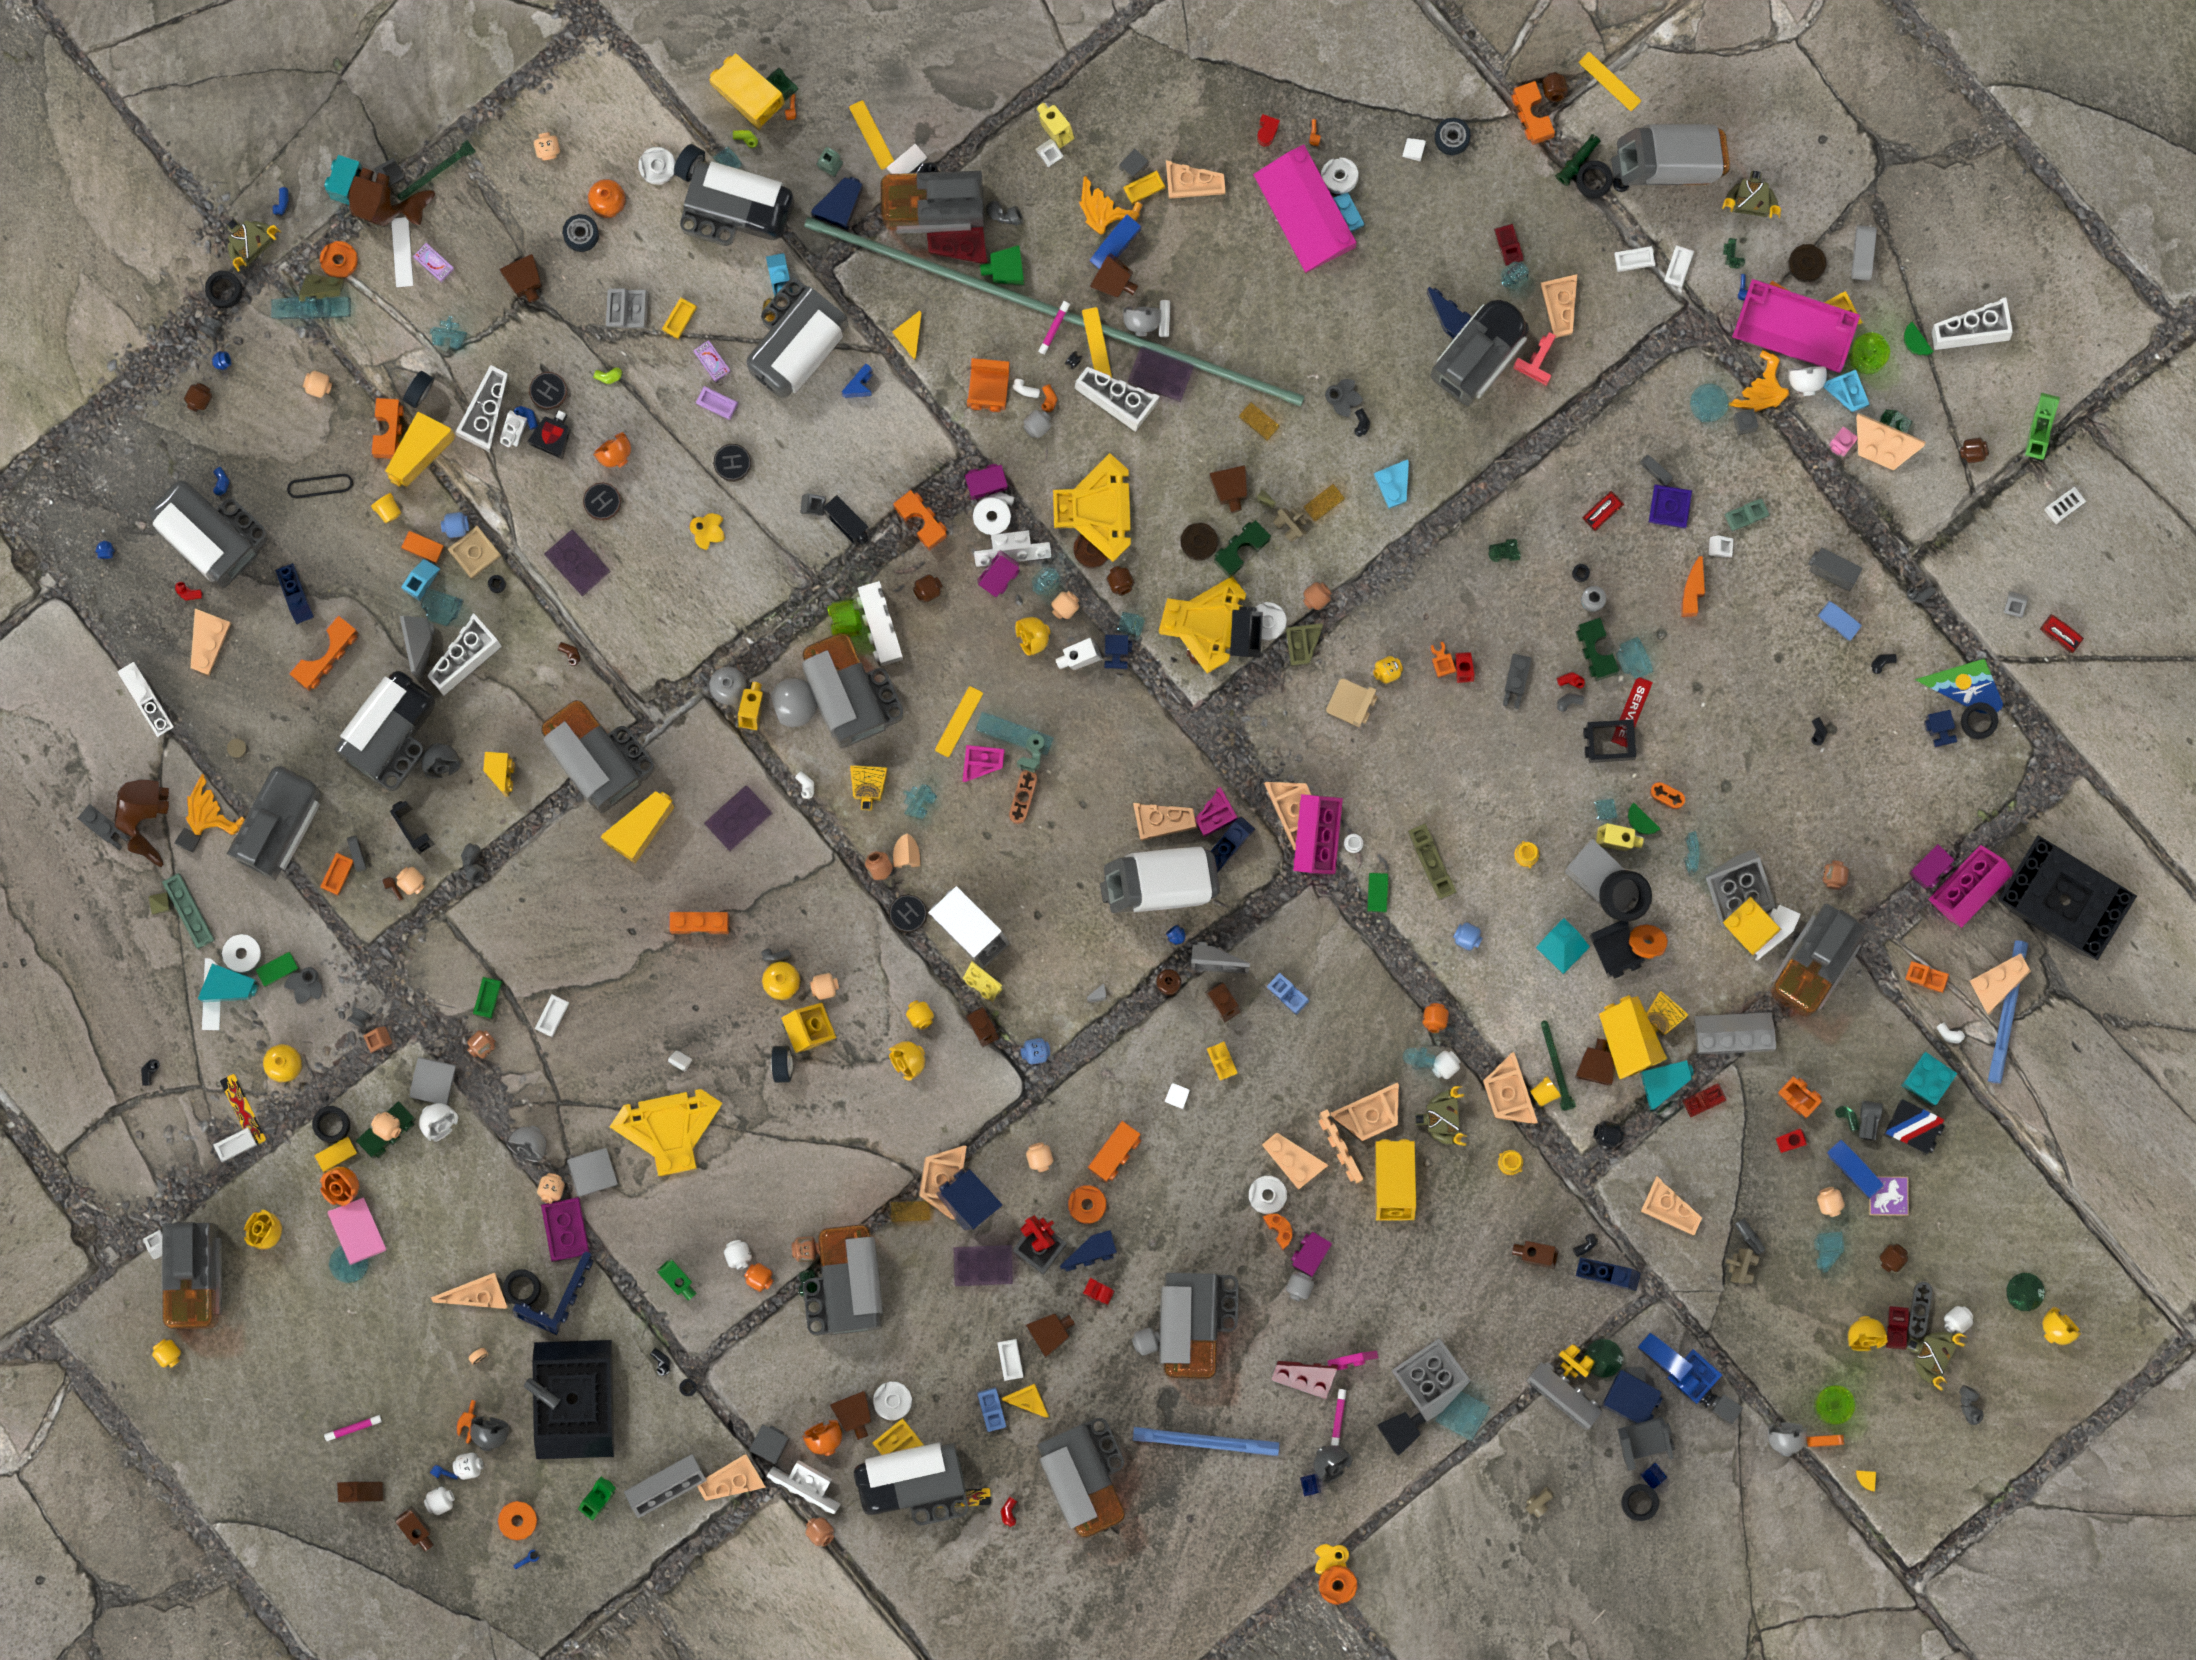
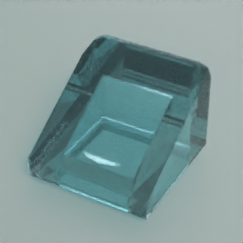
M726 147L713 157L717 163L733 168H738L742 165L737 155L729 147Z
M1122 612L1117 630L1140 636L1145 619L1137 614Z
M1613 799L1594 802L1598 821L1617 818Z

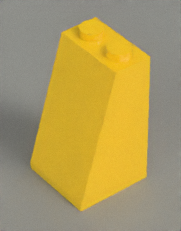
M735 53L724 60V65L720 69H715L710 74L711 78L709 81L730 104L759 130L785 104L783 94Z
M417 412L385 470L388 479L391 480L390 482L398 487H401V485L407 487L455 439L456 436L452 429Z
M655 791L603 833L600 838L605 844L636 864L674 809L673 800L666 793L661 792L659 794Z
M1628 995L1620 999L1621 1003L1617 1005L1615 1003L1609 1004L1604 1007L1605 1011L1599 1013L1619 1079L1636 1075L1667 1059L1638 996L1631 998Z
M1382 1139L1376 1141V1220H1415V1141L1401 1139L1399 1141Z

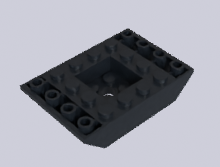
M2037 835L1998 901L2011 913L2076 953L2098 961L2137 895ZM2061 895H2067L2070 898L2068 905L2061 904Z
M612 1340L534 1342L532 1360L533 1380L542 1387H547L550 1393L561 1400L553 1410L542 1400H537V1397L533 1394L536 1459L614 1457ZM571 1393H575L578 1396V1401L575 1404H569L567 1401V1397Z

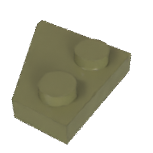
M306 274L299 293V301H305V297L316 296V299L340 296L344 286V279Z
M1322 623L1286 628L1291 666L1310 664L1323 627Z

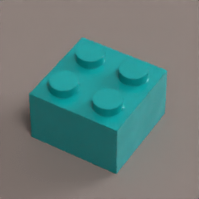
M338 155L337 159L333 160L331 175L326 178L324 184L330 199L349 205L351 184L355 176L359 177L363 168L359 161Z
M1924 1052L1901 1086L1934 1107L1958 1073L1927 1052Z

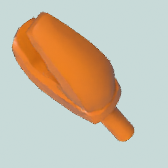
M471 1400L468 1413L464 1412L457 1422L458 1436L461 1435L464 1426L469 1427L466 1439L467 1444L472 1440L470 1426L472 1419L476 1417L473 1414L476 1403L474 1400Z

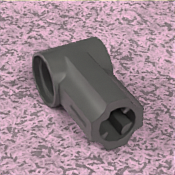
M1862 1101L1859 1138L1876 1140L1878 1121H1880L1882 1114V1103Z

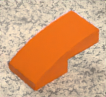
M1911 961L1905 980L1944 993L1950 975Z

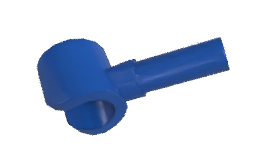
M1741 274V286L1738 293V299L1743 301L1748 290H1745V274Z
M435 1465L430 1471L436 1478H439L441 1474L456 1480L458 1478L454 1473L448 1472L438 1465Z
M536 1550L529 1551L527 1557L513 1565L514 1568L517 1569L528 1562H536L539 1557L536 1559L530 1558V1554Z

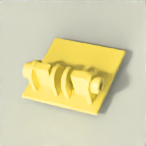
M973 961L970 963L963 979L967 985L979 991L982 997L993 1002L1002 991V985Z

